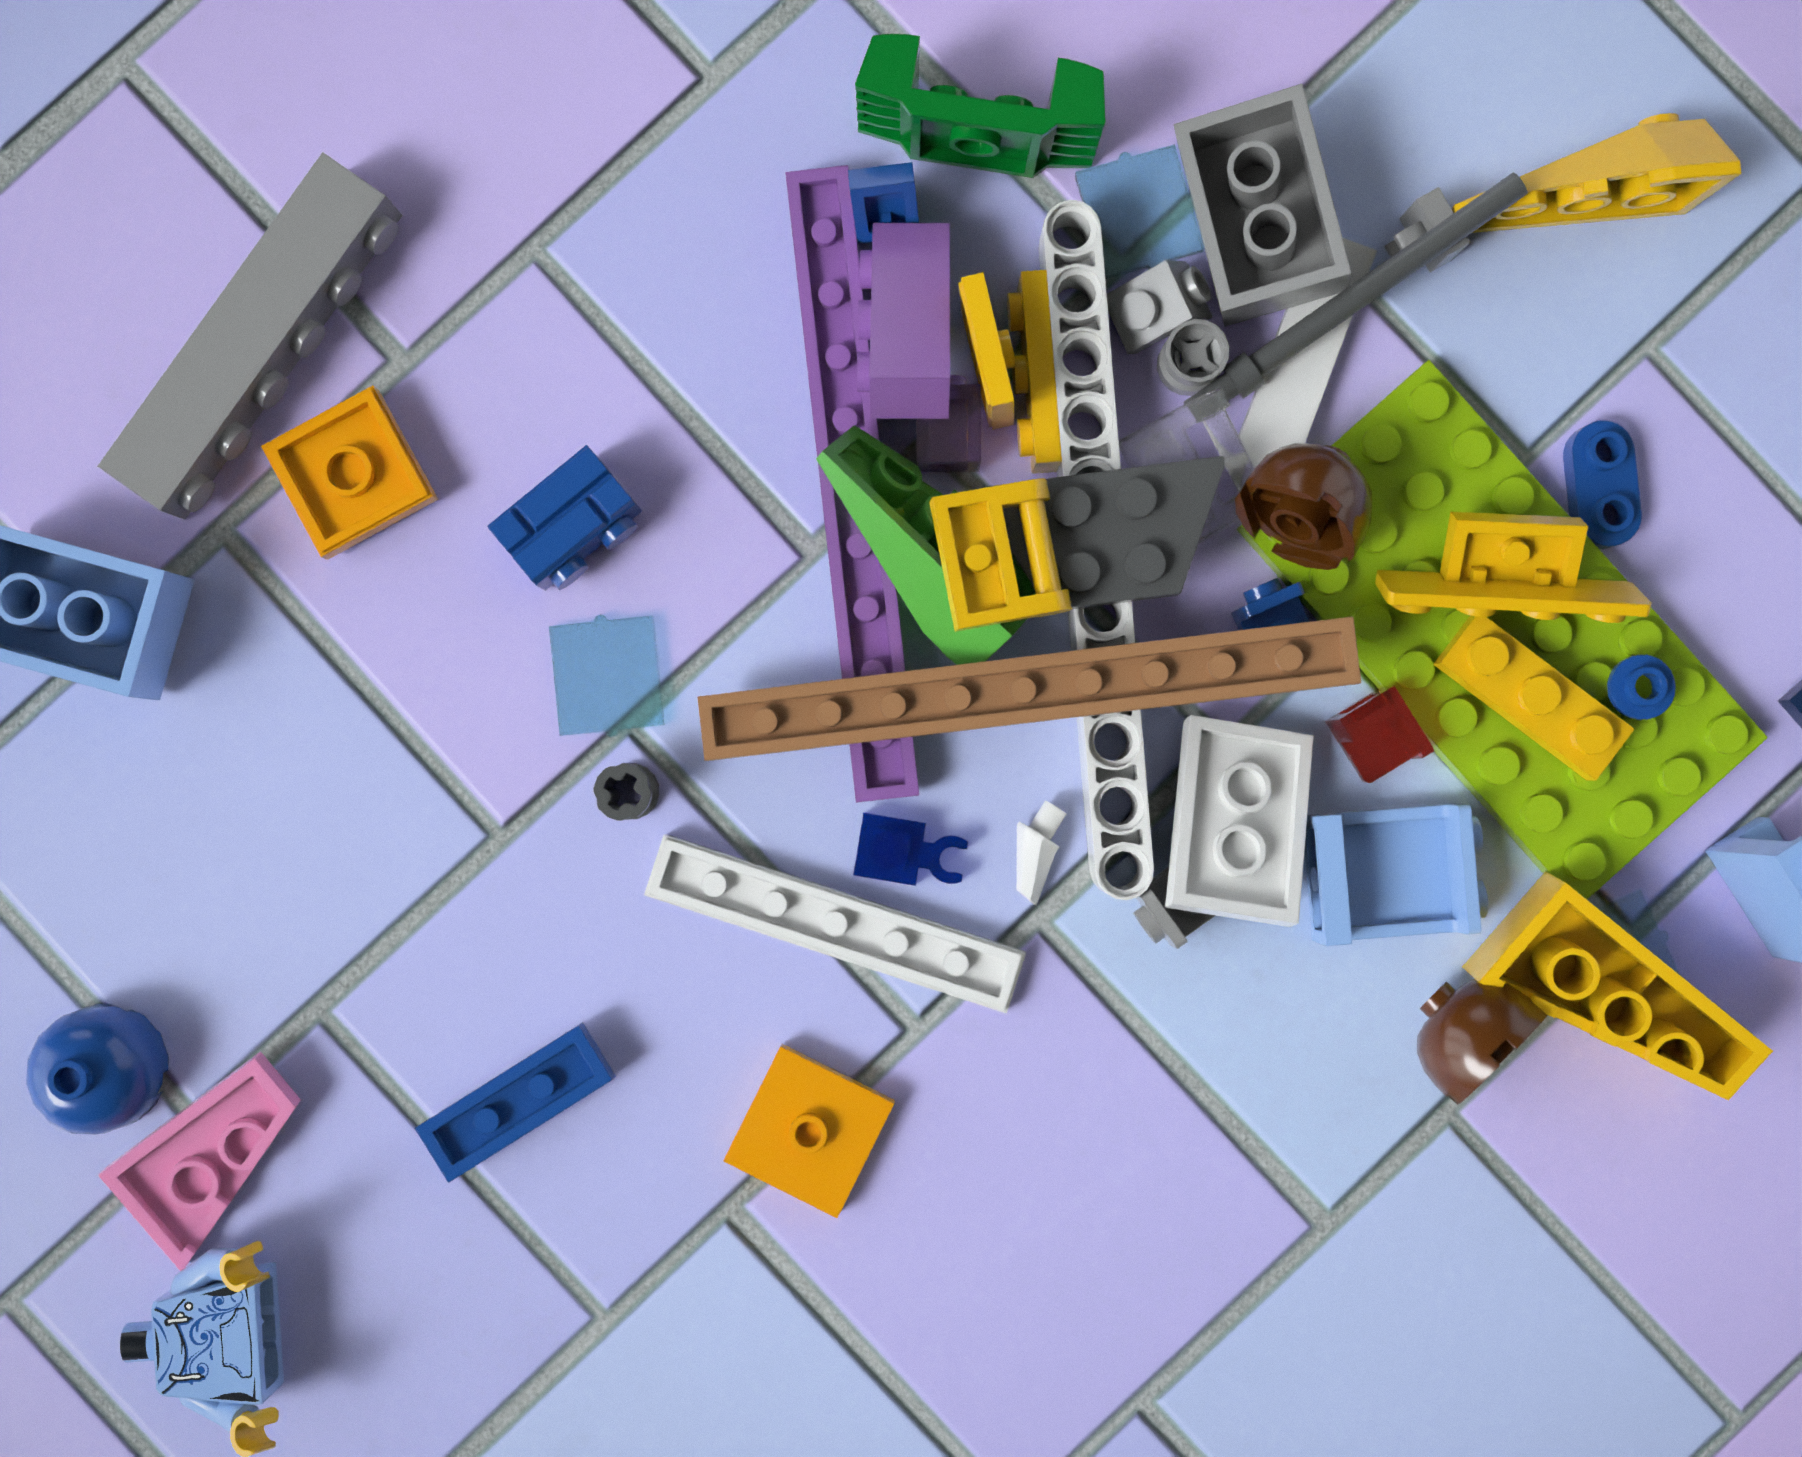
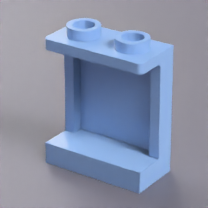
M1441 804L1307 815L1305 861L1312 941L1325 946L1349 945L1352 944V940L1452 932L1466 935L1481 934V918H1485L1488 913V895L1484 882L1477 880L1475 854H1480L1482 851L1483 834L1479 819L1476 816H1472L1471 806L1469 804Z
M1756 817L1707 848L1705 852L1771 956L1802 963V836L1792 841H1784L1769 817Z

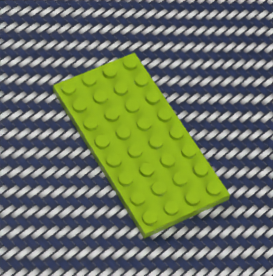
M1427 360L1331 445L1341 449L1351 458L1352 462L1366 478L1372 490V520L1365 539L1349 562L1346 557L1342 559L1338 568L1335 569L1307 568L1285 560L1271 552L1276 543L1282 544V542L1272 536L1270 538L1261 529L1255 539L1245 530L1243 525L1236 529L1287 587L1297 582L1301 583L1305 594L1298 596L1300 602L1317 621L1345 617L1354 618L1360 669L1542 873L1546 871L1566 882L1586 899L1590 898L1768 738L1652 607L1648 617L1626 616L1625 620L1619 623L1601 622L1591 619L1585 614L1561 613L1558 619L1542 620L1526 616L1521 611L1496 610L1494 615L1487 617L1635 729L1596 781H1586L1433 665L1470 615L1464 614L1456 608L1431 607L1429 612L1423 614L1399 611L1386 603L1375 584L1377 571L1440 572L1450 512L1570 516L1430 360ZM1586 536L1577 579L1627 581L1591 539ZM1650 655L1663 661L1671 670L1675 679V696L1671 705L1661 715L1651 719H1631L1619 713L1610 702L1607 692L1609 675L1612 669L1627 657ZM1641 675L1636 681L1635 688L1638 695L1646 699L1652 692V684L1646 676Z

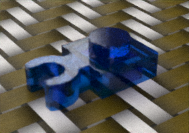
M864 812L853 875L916 886L918 869L924 868L929 869L932 875L941 882L948 884L962 882L963 874L945 870L940 864V855L949 847L967 849L968 841L957 835H945L934 842L923 841L926 822Z

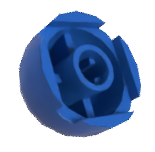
M95 1004L63 1015L37 1037L27 1058L26 1084L33 1105L50 1124L72 1134H105L140 1120L157 1104L162 1092H158L163 1083V1073L168 1071L169 1056L161 1033L145 1015L134 1010L126 1011L117 1006H110L112 1004Z

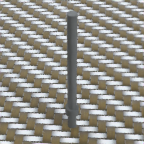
M1511 173L1250 356L1243 352L1227 363L1223 370V375L1183 402L1193 419L1198 423L1238 394L1243 399L1265 384L1264 376L1526 196L1528 191L1521 178L1516 173Z

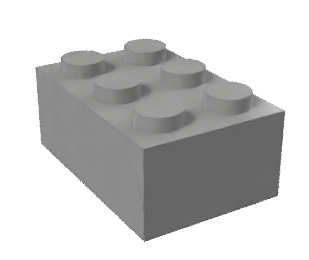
M1303 84L1173 124L1224 327L1332 296L1350 286L1352 273Z

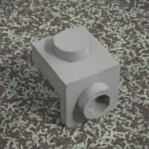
M1165 260L1107 294L1108 312L1127 354H1137L1168 337L1183 322L1192 319L1209 320L1212 318L1206 303L1211 300L1209 286L1202 273L1195 266L1190 267L1186 261Z

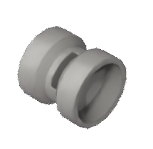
M1192 319L1178 325L1169 335L1157 357V371L1162 383L1169 390L1179 395L1192 396L1213 382L1224 370L1229 360L1230 346L1224 332L1216 324L1202 319Z

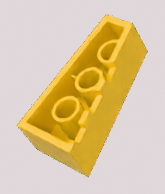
M1546 871L1462 966L1479 983L1503 988L1505 983L1509 984L1528 996L1545 1014L1573 1025L1605 1043L1632 1053L1650 1064L1728 1101L1773 1052L1767 1045L1570 885Z

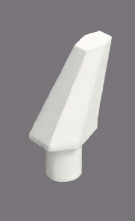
M1044 801L1030 826L1021 822L1017 824L1016 890L1035 906H1037L1055 853L1059 849V846L1050 840L1066 816L1064 811L1048 801Z

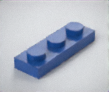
M582 1022L414 1129L449 1183L609 1083L616 1075Z

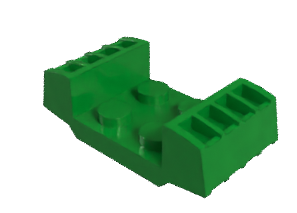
M911 34L872 36L855 82L859 133L898 144L908 157L913 160L1034 178L1046 168L1091 169L1106 122L1104 73L1102 70L1085 63L1058 57L1047 109L1033 107V103L1028 99L1014 95L998 96L993 101L968 97L969 95L966 91L950 85H936L931 87L930 91L918 89L920 36Z

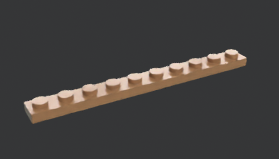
M1345 617L698 696L697 698L704 761H714L1356 685L1361 683L1354 618Z

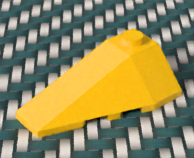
M1675 113L1654 115L1641 120L1638 126L1520 176L1527 188L1528 194L1472 233L1684 215L1741 174L1740 160L1705 119L1679 121V115ZM1484 192L1455 204L1451 208L1453 213L1460 210L1462 207L1473 201L1475 198H1477Z

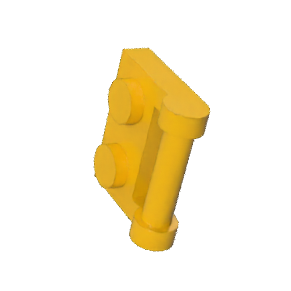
M1045 478L935 496L929 501L955 632L1033 617L1050 616L1072 610L1068 589H1061L1044 502L1050 500L1047 480ZM1019 507L1035 595L1024 597L1019 595L1003 514L1004 508Z

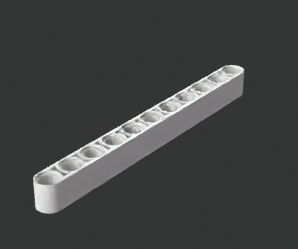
M1067 200L1058 203L1048 212L1042 227L1038 248L1040 270H1047L1062 462L1057 470V477L1121 469L1101 224L1098 215L1091 206L1082 201ZM1073 227L1083 235L1085 244L1076 249L1064 248L1054 239L1053 232L1058 228ZM1066 289H1078L1086 294L1091 306L1083 312H1070L1060 304L1058 294ZM1074 350L1084 351L1094 360L1096 369L1090 375L1076 376L1065 367L1063 356ZM1079 412L1091 414L1099 422L1101 428L1100 435L1091 440H1083L1076 437L1069 428L1068 418ZM1132 602L1111 604L1115 610L1116 621L1112 630L1107 632H1098L1089 627L1084 618V608L1068 611L1071 651L1135 643ZM1141 710L1077 717L1090 876L1099 890L1115 899L1130 900L1137 898L1150 886L1154 872ZM1104 724L1117 726L1125 735L1126 749L1116 760H1107L1096 751L1094 745L1095 735ZM1114 787L1124 790L1131 800V812L1125 820L1117 824L1107 822L1101 815L1099 808L1103 794ZM1128 852L1135 859L1137 866L1136 875L1125 886H1111L1106 879L1105 865L1108 859L1115 853Z

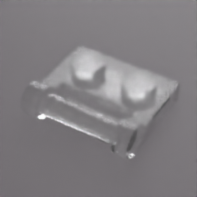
M1217 387L1201 394L1119 440V449L1129 468L1200 459L1186 429L1199 422H1203L1219 455L1224 456L1225 467L1238 493L1255 469L1225 410L1230 406V403L1222 387ZM1216 490L1198 544L1240 522L1236 514V497L1223 503Z

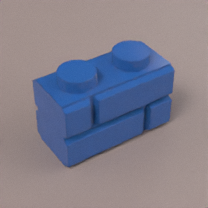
M585 445L487 525V527L536 586L546 591L554 584L558 590H562L586 572L589 566L584 559L598 547L604 544L608 550L613 549L632 535L638 527L633 519L642 510L592 449Z

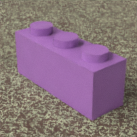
M873 223L872 250H860L859 260L860 289H871V300H859L858 338L859 340H870V352H857V392H870L871 419H949L950 223Z

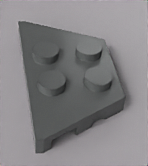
M1224 456L1046 479L1050 500L1044 502L1061 589H1068L1072 609L1177 596L1182 592L1225 467ZM1019 507L1004 508L1003 514L1012 559L1017 566L1021 567L1035 591Z

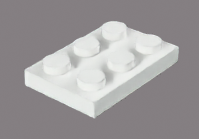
M1190 715L1183 721L1165 908L1286 927L1299 924L1314 735Z

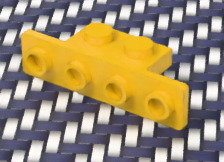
M1450 512L1440 572L1378 570L1375 581L1386 603L1399 611L1412 614L1427 613L1431 610V607L1456 608L1464 614L1477 617L1492 616L1496 613V610L1521 611L1526 616L1542 620L1558 619L1561 613L1585 614L1587 617L1601 622L1619 623L1623 622L1626 616L1648 617L1652 602L1632 582L1577 579L1588 531V525L1580 517Z

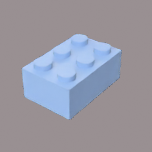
M0 525V662L126 697L160 700L195 579Z

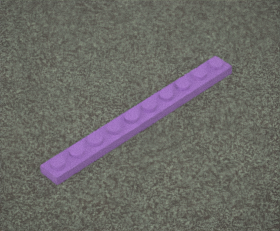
M848 165L785 172L817 457L853 425L879 440L877 419H871L870 392H857V352H869L868 340H859L858 302L863 300V291L860 289L859 256L849 189ZM818 463L842 679L905 671L896 588ZM913 737L849 744L856 803L919 796Z

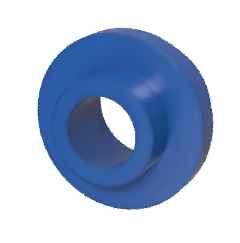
M1635 655L1623 659L1612 669L1607 682L1610 702L1619 713L1631 719H1651L1661 715L1671 705L1675 696V679L1671 670L1663 661L1650 655ZM1641 675L1646 676L1652 684V692L1646 699L1640 697L1635 688L1636 681Z

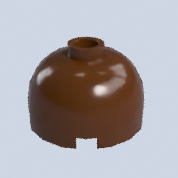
M1293 443L1267 454L1257 465L1235 498L1236 514L1245 530L1254 539L1261 529L1270 538L1272 536L1282 542V544L1276 543L1271 552L1279 557L1307 568L1331 570L1338 568L1343 558L1347 557L1349 562L1365 539L1372 520V490L1360 469L1341 449L1329 445Z
M1472 979L1455 990L1448 982H1445L1420 1008L1429 1019L1424 1023L1417 1035V1054L1424 1072L1435 1086L1458 1105L1473 1093L1500 1066V1063L1532 1034L1548 1015L1537 1007L1528 996L1506 983L1501 988L1483 985L1477 980Z

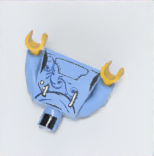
M260 1241L253 1242L242 1248H213L208 1250L177 1273L172 1281L171 1290L153 1301L151 1308L152 1321L126 1323L120 1337V1353L124 1362L154 1361L156 1390L158 1393L165 1397L179 1398L183 1406L229 1431L232 1446L236 1453L242 1457H249L276 1447V1442L267 1437L264 1426L277 1422L279 1411L275 1407H267L260 1410L256 1405L263 1404L284 1383L276 1262L255 1266L253 1255L263 1250V1245Z

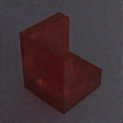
M1395 685L1374 690L1325 721L1364 783L1376 781L1409 759L1424 758L1434 752L1433 746Z

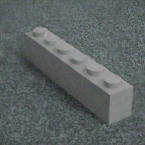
M322 152L97 467L162 512L185 520L190 512H196L202 508L214 491L215 483L213 480L227 460L231 461L237 458L247 447L252 435L250 428L262 411L273 407L284 395L288 386L287 376L301 357L305 358L311 355L320 345L325 334L324 325L337 306L347 304L355 296L361 285L362 277L360 274L375 254L380 255L385 252L394 241L398 232L397 223L403 215L391 201L377 189Z

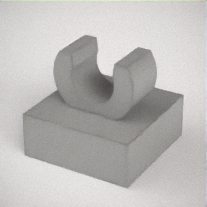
M1439 187L1416 199L1399 218L1405 229L1394 235V240L1384 246L1390 258L1454 214ZM1466 236L1427 263L1426 267L1429 272L1452 261L1471 243Z

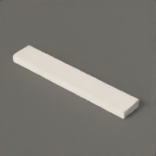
M668 834L663 835L644 893L645 896L1006 1014L1026 955L1024 950Z

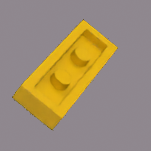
M1047 270L1021 271L1017 292L1007 293L1009 331L1021 332L1022 355L1015 356L1016 367L1012 368L1014 394H1025L1027 418L1017 419L1018 451L1020 457H1030L1032 474L1057 472L1062 462Z
M1470 615L1433 664L1586 781H1596L1635 730L1487 617Z

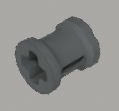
M622 763L605 768L597 777L593 787L598 809L607 817L617 821L639 819L648 815L656 806L660 796L659 783L655 775L648 768L635 763ZM634 776L637 779L634 784V790L641 795L639 802L624 803L622 806L618 805L621 794L613 788L617 780L629 781Z

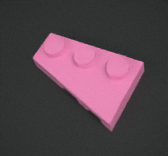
M260 1051L109 1164L98 1176L181 1271L188 1265L301 1099Z

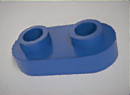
M1605 420L1595 421L1578 429L1568 438L1563 450L1564 473L1569 516L1580 517L1588 525L1587 536L1599 549H1608L1629 541L1636 534L1642 520L1635 446L1630 434L1617 423ZM1598 442H1603L1609 446L1611 450L1609 462H1604L1597 456L1596 445ZM1605 504L1613 506L1618 513V520L1615 525L1607 523L1603 517Z

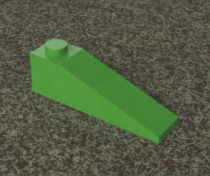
M853 425L831 443L816 458L922 632L956 665L987 661L1027 620L1022 619L955 632L929 503L932 497L944 494L922 481L921 471L916 464L856 425ZM953 490L950 494L958 492L956 490ZM1013 560L1020 597L1035 595L1036 593L1031 587L1032 583L1021 567L1017 566Z

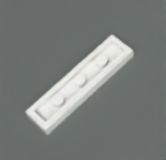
M1343 238L1352 273L1350 285H1352L1369 273L1377 250ZM1338 294L1285 309L1275 338ZM1352 316L1263 377L1265 384L1254 392L1227 467L1250 475L1267 454L1280 447L1306 442Z

